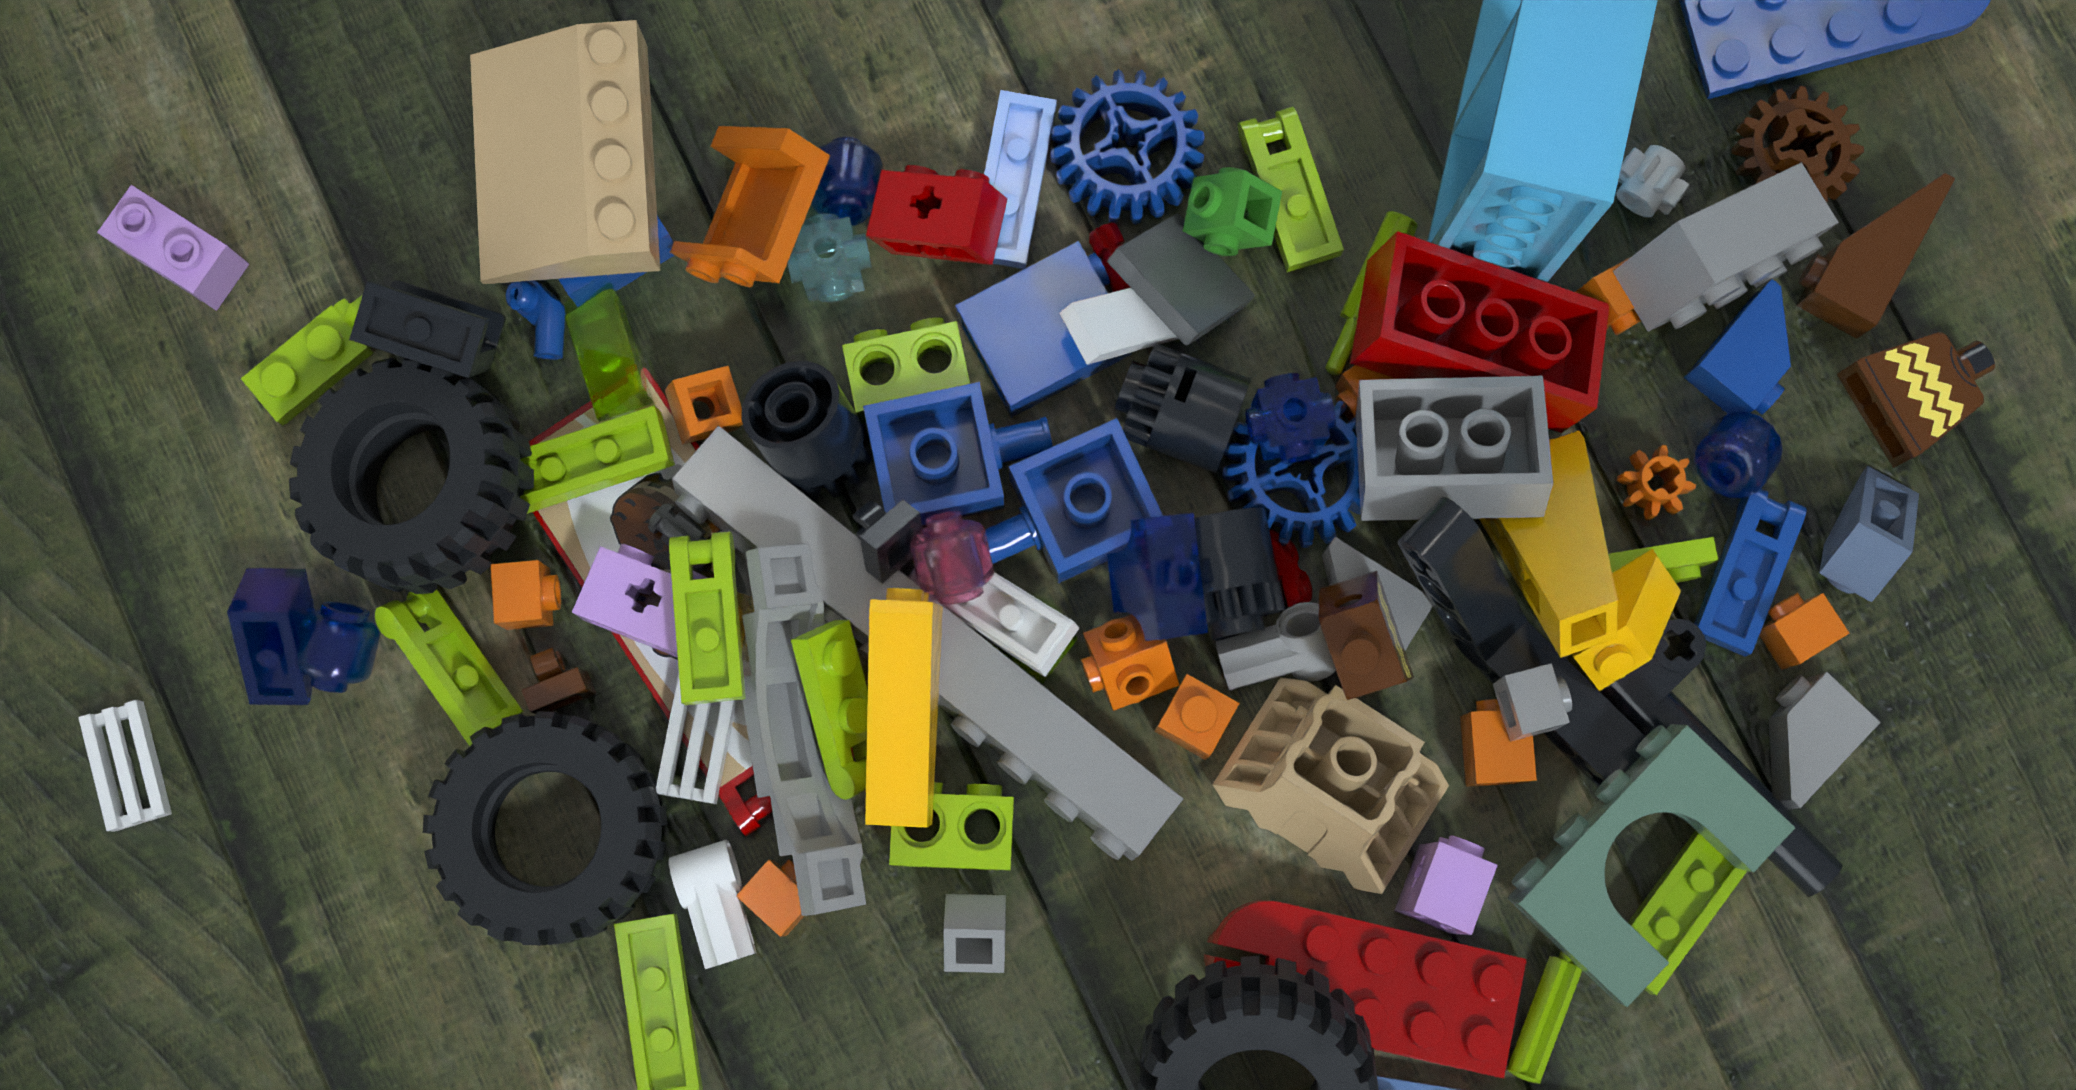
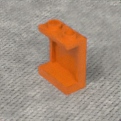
M718 126L710 147L734 161L735 165L703 244L674 241L670 253L688 263L685 270L689 274L710 283H718L720 277L745 287H752L755 281L780 283L830 155L789 128Z

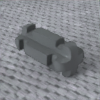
M663 504L650 518L649 530L653 534L660 531L663 534L660 540L668 546L671 537L689 536L691 541L707 540L704 537L707 532L683 512H679L676 515L673 512L675 508L673 504ZM706 564L693 565V567L702 568Z

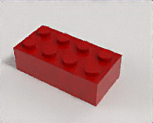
M1397 231L1367 260L1350 364L1396 379L1543 376L1548 429L1563 433L1597 409L1609 304Z

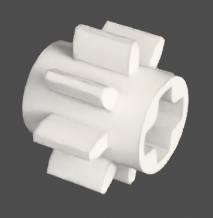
M1651 145L1644 154L1636 147L1633 148L1621 165L1618 182L1622 183V185L1616 192L1617 198L1626 208L1640 216L1652 217L1657 209L1668 215L1690 187L1687 182L1679 179L1686 169L1683 161L1676 154L1662 146Z

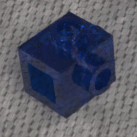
M1299 373L1282 374L1265 380V388L1257 389L1251 403L1252 408L1245 410L1250 440L1252 444L1260 443L1263 461L1281 457L1282 463L1288 464L1316 457V450L1322 449L1330 436L1329 429L1336 427L1335 410L1330 394H1320L1317 377L1300 380ZM1299 406L1302 420L1297 422L1288 420L1283 413V409Z

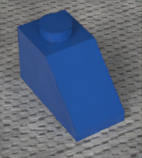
M1771 279L1756 291L1683 377L1737 422L1754 410L1760 415L1764 414L1785 390L1778 381L1791 367L1781 285Z

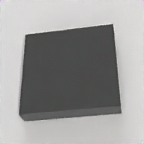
M1177 213L1118 247L1107 262L1180 341L1188 346L1245 308L1255 297V294L1217 254L1204 249V242L1183 232L1185 220Z

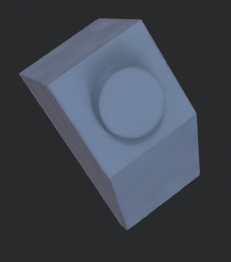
M1867 466L1861 473L1824 543L1819 574L1827 577L1828 581L1837 589L1845 593H1856L1872 602L1913 552L1919 493Z

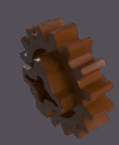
M1799 86L1791 95L1790 100L1782 88L1778 89L1768 99V103L1760 99L1749 111L1751 118L1746 117L1738 125L1736 132L1744 138L1740 139L1732 147V154L1745 157L1746 161L1735 172L1737 176L1751 175L1755 180L1751 184L1753 186L1802 162L1826 203L1828 202V197L1836 200L1847 190L1844 182L1849 183L1859 174L1860 169L1851 161H1855L1864 153V146L1851 143L1850 138L1861 128L1859 124L1844 125L1841 118L1845 115L1848 107L1843 104L1832 111L1827 107L1829 93L1825 91L1812 101L1808 100L1806 86ZM1771 124L1772 129L1768 132L1771 144L1763 148L1764 133L1768 125ZM1788 146H1790L1791 150L1783 152ZM1813 148V149L1806 155V153H1805L1804 151ZM1832 152L1831 166L1825 176L1824 171L1828 168L1825 157L1827 153Z

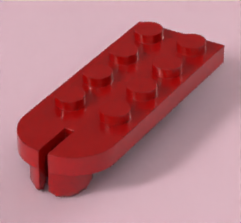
M1269 900L1252 901L1237 907L1223 919L1219 927L1207 939L1208 943L1265 955L1264 965L1275 966L1276 959L1281 958L1296 962V972L1306 975L1309 969H1314L1329 978L1330 993L1336 988L1343 989L1354 1002L1355 1014L1364 1017L1370 1031L1371 1046L1374 1050L1504 1079L1527 959ZM1204 954L1206 966L1222 960L1225 961L1227 968L1241 965V962Z

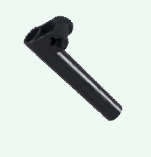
M1684 619L1669 620L1652 660L1600 690V692L1645 737L1660 725H1663L1666 729L1671 724L1689 726L1795 827L1768 859L1807 897L1817 894L1839 874L1843 867L1842 863L1672 692L1700 664L1705 656L1706 641L1700 628L1691 621ZM1678 635L1682 641L1678 644L1677 650L1682 657L1666 658L1664 652L1669 645L1663 637L1667 638Z

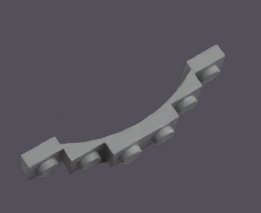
M810 544L755 548L745 552L755 612L742 615L751 675L744 677L746 699L742 700L757 797L770 796L779 856H793L802 916L866 905L860 867L863 849L851 798L847 800L839 798L829 785L791 639L825 624L822 590L815 582Z

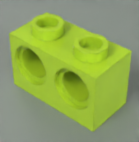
M927 318L912 323L910 325L911 331L888 335L887 330L884 329L869 330L853 337L854 343L842 345L855 411L862 424L866 423L863 408L865 405L970 384L957 321L945 323L943 318ZM932 350L943 351L952 359L946 370L934 374L924 371L919 366L923 355ZM875 362L888 363L894 368L892 378L883 385L867 383L863 380V373L870 364Z
M934 782L933 810L938 814L940 828L936 836L929 841H915L909 836L906 827L891 826L889 865L1011 871L1014 797H1002L1001 785L967 784L966 795L942 794L943 783ZM979 810H987L994 813L1000 821L998 836L988 844H976L966 834L965 826L967 819L971 814Z

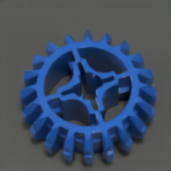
M1118 69L1113 73L1111 86H1107L1104 80L1096 75L1091 79L1092 95L1083 89L1076 88L1072 92V101L1075 107L1069 105H1062L1060 107L1058 118L1063 125L1052 127L1051 140L1059 145L1051 149V162L1063 165L1056 173V179L1060 185L1074 183L1069 191V199L1073 203L1079 202L1087 196L1090 197L1087 213L1091 217L1098 214L1103 205L1109 208V222L1117 223L1120 219L1121 210H1129L1132 223L1137 225L1142 221L1143 208L1147 207L1155 218H1160L1164 215L1162 198L1172 205L1179 206L1183 200V193L1180 187L1185 189L1192 188L1193 179L1197 177L1192 170L1201 168L1204 161V154L1196 150V148L1204 143V132L1192 129L1198 121L1199 115L1196 109L1180 111L1186 99L1183 91L1176 92L1168 98L1165 96L1168 82L1164 77L1157 80L1153 88L1145 85L1146 73L1143 70L1136 73L1134 83H1125V76ZM1125 110L1142 112L1152 118L1144 121L1135 120L1129 117ZM1102 116L1105 121L1104 131L1107 136L1102 141L1094 144V151L1083 155L1080 148L1081 139L1088 127ZM1119 136L1121 140H1125L1129 147L1137 145L1136 159L1133 154L1130 155L1125 147L1117 149ZM1171 139L1174 149L1173 160L1163 173L1153 179L1150 174L1151 163L1148 156L1160 150L1161 143ZM1110 173L1121 174L1127 178L1131 186L1111 183L1101 178V176Z
M1293 390L1289 400L1290 408L1285 407L1282 399L1277 394L1271 395L1267 401L1271 416L1257 405L1252 406L1248 411V417L1254 427L1246 423L1237 422L1233 429V434L1244 444L1228 443L1224 451V455L1229 459L1240 462L1239 464L1225 466L1222 471L1223 479L1241 481V484L1234 486L1228 491V500L1230 502H1237L1247 498L1249 503L1243 509L1265 508L1269 530L1272 524L1280 527L1278 541L1282 546L1287 545L1292 536V530L1299 532L1301 547L1309 548L1313 544V529H1317L1321 539L1328 544L1336 537L1333 522L1340 529L1350 532L1356 526V523L1349 510L1361 515L1357 437L1355 436L1356 417L1348 424L1341 419L1347 408L1343 401H1339L1334 406L1332 412L1324 410L1323 406L1326 401V395L1323 392L1315 394L1311 406H1304L1302 391ZM1294 426L1316 429L1327 435L1337 446L1333 443L1321 447L1312 445L1306 441L1301 430H1295ZM1276 431L1280 439L1278 449L1281 455V462L1270 467L1266 473L1256 476V449L1268 435ZM1296 457L1303 458L1302 464L1306 460L1311 462L1312 465L1318 464L1309 475L1307 481L1300 480L1301 473L1297 478L1292 476L1290 472L1284 474L1290 469ZM1345 462L1347 482L1344 493L1339 501L1327 508L1323 498L1326 492L1322 481L1323 474L1333 470L1336 465ZM1269 491L1270 494L1277 491L1291 492L1297 496L1303 508H1308L1309 513L1287 510L1273 502L1265 492Z

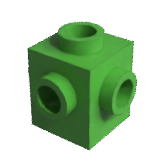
M1225 167L1221 168L1218 174L1194 177L1183 232L1204 242V249L1208 252L1222 256L1237 255L1238 249L1272 246L1282 191L1246 170Z

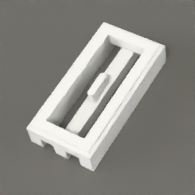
M678 675L656 784L657 794L717 804L737 700L721 702L704 790L694 787L711 703L696 705L681 786L674 785V776L689 706L681 703Z
M133 700L124 703V706L118 708L110 707L101 710V713L95 715L87 714L78 717L106 831H119L172 814L144 701ZM126 719L129 720L150 803V808L146 809L142 808L135 780V771L121 721ZM102 726L106 727L127 815L123 814Z

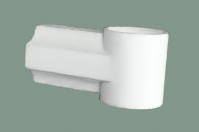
M726 839L669 857V868L673 885L680 904L684 909L688 908L705 969L757 953L742 901L736 897L743 887L736 858L729 841Z

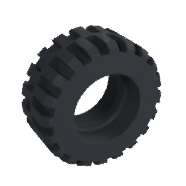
M394 358L375 361L372 364L373 372L370 373L365 372L361 368L356 369L342 378L345 386L338 391L329 388L318 400L322 407L314 418L307 415L299 430L305 434L301 447H293L290 465L297 468V477L289 479L290 499L302 504L301 507L295 509V517L300 529L311 534L310 544L322 556L333 560L336 566L383 588L397 592L406 589L414 594H429L437 589V584L446 589H452L465 584L467 581L465 573L472 570L481 575L491 567V564H494L491 554L498 547L507 551L517 537L510 533L516 519L525 521L530 504L521 499L520 496L524 494V490H531L534 487V470L524 464L521 459L531 456L532 451L528 438L518 432L520 428L519 420L509 408L500 403L498 397L472 379L408 358L403 359L402 364ZM443 429L450 448V465L446 481L440 493L417 516L402 523L385 525L378 510L376 494L379 475L387 458L409 437L427 430Z
M537 711L535 716L516 714L502 718L501 726L494 729L485 726L471 735L470 739L473 744L465 751L455 749L444 763L450 768L445 780L435 779L428 797L437 800L433 815H424L422 833L432 834L433 849L424 851L428 869L438 870L442 881L436 887L445 901H454L460 907L458 916L471 926L485 928L488 930L487 935L496 939L520 942L522 945L542 946L571 943L581 938L593 937L608 930L607 926L617 919H624L636 908L634 905L635 900L641 893H648L656 879L652 872L657 860H663L666 843L661 842L662 826L667 825L666 807L660 806L656 791V777L647 771L642 763L644 758L634 747L627 745L619 738V735L574 715L571 717L557 712ZM558 772L567 774L580 781L596 799L601 816L600 840L592 860L578 876L559 885L535 886L513 876L503 864L495 841L496 819L504 799L520 781L538 773Z
M1259 956L1241 957L1240 966L1227 968L1225 961L1222 960L1205 966V977L1200 980L1194 974H1189L1175 985V999L1169 995L1163 997L1153 1012V1023L1146 1026L1142 1040L1138 1090H1207L1200 1080L1202 1075L1222 1058L1246 1050L1274 1051L1298 1061L1315 1077L1314 1083L1308 1090H1378L1374 1048L1371 1046L1370 1031L1364 1017L1355 1014L1352 999L1343 989L1336 988L1330 993L1329 978L1314 969H1309L1306 975L1296 972V962L1277 958L1275 966L1259 964Z

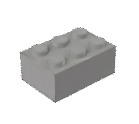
M1801 162L1677 221L1616 268L1613 273L1648 332L1669 321L1675 329H1678L1707 312L1703 304L1708 303L1709 306L1714 305L1718 309L1746 293L1748 290L1744 285L1745 283L1749 282L1750 285H1754L1758 289L1769 280H1775L1787 272L1783 261L1788 259L1792 265L1819 250L1823 245L1818 237L1839 222Z
M1543 376L1359 380L1355 417L1361 521L1419 520L1441 497H1447L1454 501L1472 519L1544 517L1553 486Z

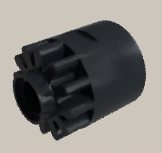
M1155 343L1147 365L1132 361L1114 410L1127 414L1123 427L1127 440L1216 473L1251 378Z
M809 361L788 362L766 372L748 391L742 406V423L746 433L773 470L798 490H803L812 501L818 499L821 488H826L831 496L836 498L841 494L839 486L841 483L847 480L849 483L857 484L860 481V477L854 467L855 464L864 466L871 463L872 459L864 448L871 443L870 437L830 371L817 363Z
M1244 508L1209 514L1185 520L1166 528L1186 630H1200L1210 627L1212 640H1223L1251 631H1264L1263 617L1286 610L1265 508Z

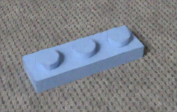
M1000 90L984 175L990 178L989 184L1008 199L993 264L1019 269L1026 268L1056 113L1057 100Z

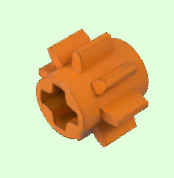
M1667 445L1657 448L1651 460L1641 450L1629 457L1630 462L1636 470L1623 472L1617 477L1619 483L1627 485L1629 497L1623 502L1624 507L1635 503L1637 506L1644 508L1645 520L1649 521L1658 515L1661 505L1672 516L1681 511L1683 506L1677 495L1688 494L1696 489V484L1686 481L1684 468L1689 464V459H1682L1678 462L1674 458L1668 457ZM1658 474L1663 478L1665 484L1656 491H1653L1647 482Z

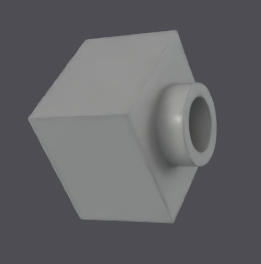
M1552 663L1506 675L1493 683L1510 742L1553 731L1570 723L1567 712L1572 710L1570 691L1562 676H1555Z
M946 894L944 972L1004 973L1006 895Z

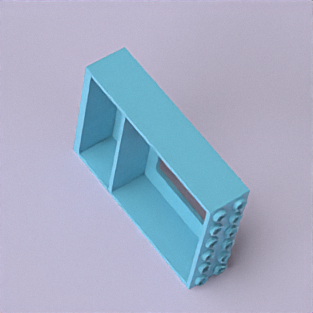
M1482 0L1429 230L1428 242L1544 282L1550 280L1614 202L1658 0Z

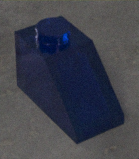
M247 568L227 614L249 704L309 705L312 696L316 613L306 569Z

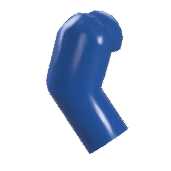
M535 280L512 282L506 290V302L510 308L517 310L518 313L535 326L534 356L542 359H562L566 316L563 303L543 284Z

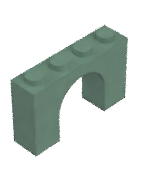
M1671 724L1667 729L1660 725L1652 730L1636 749L1641 755L1638 760L1625 773L1618 769L1602 782L1595 792V796L1599 801L1584 817L1576 813L1558 829L1553 837L1558 845L1542 861L1535 857L1521 868L1512 880V884L1516 889L1507 898L1610 998L1625 1007H1628L1669 962L1622 918L1613 906L1607 893L1604 876L1605 863L1608 851L1618 834L1630 823L1643 816L1662 812L1672 813L1689 823L1735 868L1754 873L1795 829L1782 814L1687 725Z

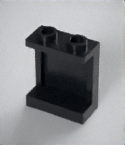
M401 280L393 281L390 287L374 281H367L349 340L470 378L491 370L506 317L502 313Z

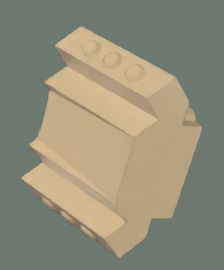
M1281 677L1212 784L1225 806L1248 810L1259 828L1279 834L1308 853V856L1313 858L1319 867L1343 871L1353 889L1382 894L1449 787L1439 766L1420 754V750L1425 743L1423 740L1359 699L1347 700L1343 689L1337 685L1327 694L1308 681Z

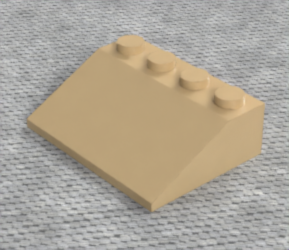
M637 20L576 24L470 55L480 281L482 284L660 271L648 47Z

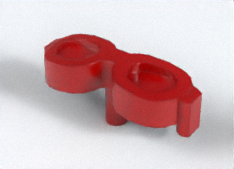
M1270 530L1279 579H1282L1288 607L1298 603L1310 602L1312 598V585L1306 572L1298 566L1299 554L1295 545L1289 540L1286 546H1282L1278 541L1279 533L1275 530Z

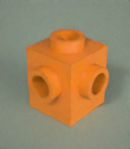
M1149 608L1120 619L1108 621L1102 626L1083 633L1090 656L1080 659L1085 676L1093 693L1103 689L1113 711L1180 686L1167 642Z

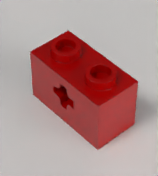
M907 165L904 172L881 170L866 236L894 255L993 265L1008 199L989 184L990 178L972 170H957L955 176L939 175L932 169L918 165Z

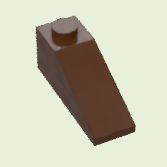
M1944 173L1840 242L1826 255L1815 254L1799 279L1798 284L1804 286L1805 290L1796 306L1856 339L1874 328L1882 317L1955 178Z

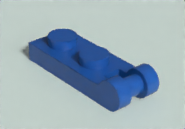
M1752 484L1747 487L1738 504L1735 521L1694 622L1704 634L1705 640L1744 657L1752 654L1804 522L1807 511L1806 507L1790 500L1782 504L1768 498V491ZM1759 520L1774 525L1772 538L1755 531Z

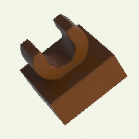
M550 648L530 656L533 668L540 681L537 684L522 689L531 713L537 714V711L555 712L596 695L589 673L579 667L567 671L560 651L555 652L554 648Z

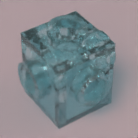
M821 214L806 219L804 221L805 226H802L796 240V247L793 248L788 260L792 283L803 282L809 302L815 300L836 302L851 297L855 292L865 291L861 270L872 268L865 233L854 235L850 217L839 219L836 214ZM836 251V253L830 258H820L819 256H817L819 254Z

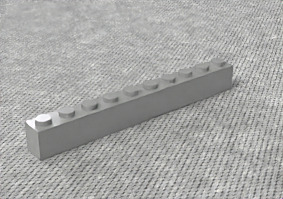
M719 425L672 478L675 493L679 496L675 501L676 505L698 524L702 525L708 519L723 532L731 531L735 554L747 561L745 552L755 548L809 543L815 582L822 590L825 624L833 620H850L854 638L862 643L858 651L867 661L869 654L870 599L886 600V588L923 590L899 570L883 584L868 573L865 569L861 542L856 535ZM929 595V602H934L938 605L943 606L932 596ZM943 606L938 705L955 718L951 723V727L972 745L979 747L984 742L1001 755L997 763L1013 779L1024 785L1030 779L1048 793L1044 802L1059 816L1069 822H1072L1077 817L1095 832L1090 838L1106 854L1116 860H1119L1122 855H1125L1131 861L1138 857L1183 798Z

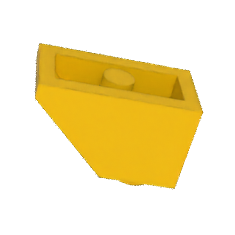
M1653 549L1612 573L1618 599L1617 638L1572 654L1599 691L1652 660L1681 593L1680 588Z

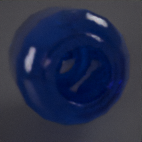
M839 137L819 147L829 154L830 157L811 206L830 224L844 227L856 226L871 216L880 173L883 170V162L880 155L874 149L863 144L860 140L853 137Z
M1732 412L1716 421L1697 445L1694 458L1696 472L1703 483L1717 494L1728 498H1746L1759 492L1779 466L1783 453L1781 437L1773 425L1761 416L1749 412Z
M328 601L322 603L320 610L311 611L304 617L294 661L301 672L312 677L311 686L327 692L344 693L347 691L348 684H356L369 679L373 672L381 632L376 623L369 619L370 612L367 609L353 604Z

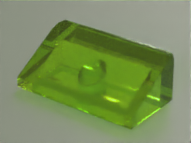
M613 288L602 291L565 316L593 409L599 422L654 403L622 300Z

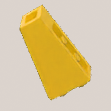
M1580 430L1558 438L1549 439L1553 486L1544 517L1479 518L1560 658L1616 639L1618 630V599L1585 438Z
M886 588V600L870 599L865 825L924 828L932 825L943 606L929 602V593L924 592V590Z

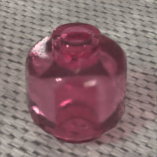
M958 511L943 512L930 516L925 520L927 528L923 529L922 533L913 538L910 544L919 588L924 590V592H928L929 596L937 597V601L940 604L963 603L981 596L984 593L983 586L994 576V565L985 527L976 521L962 520L961 512Z

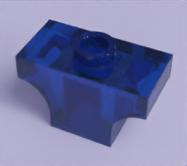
M1194 513L1131 520V533L1126 547L1120 552L1107 554L1114 613L1127 612L1132 614L1139 621L1143 629L1145 641L1208 633Z

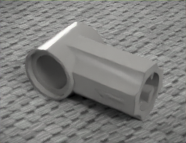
M1311 602L1295 604L1280 614L1276 625L1265 627L1264 631H1251L1216 641L1218 655L1229 690L1242 688L1291 673L1297 679L1308 682L1322 680L1333 674L1336 668L1318 617L1319 604Z

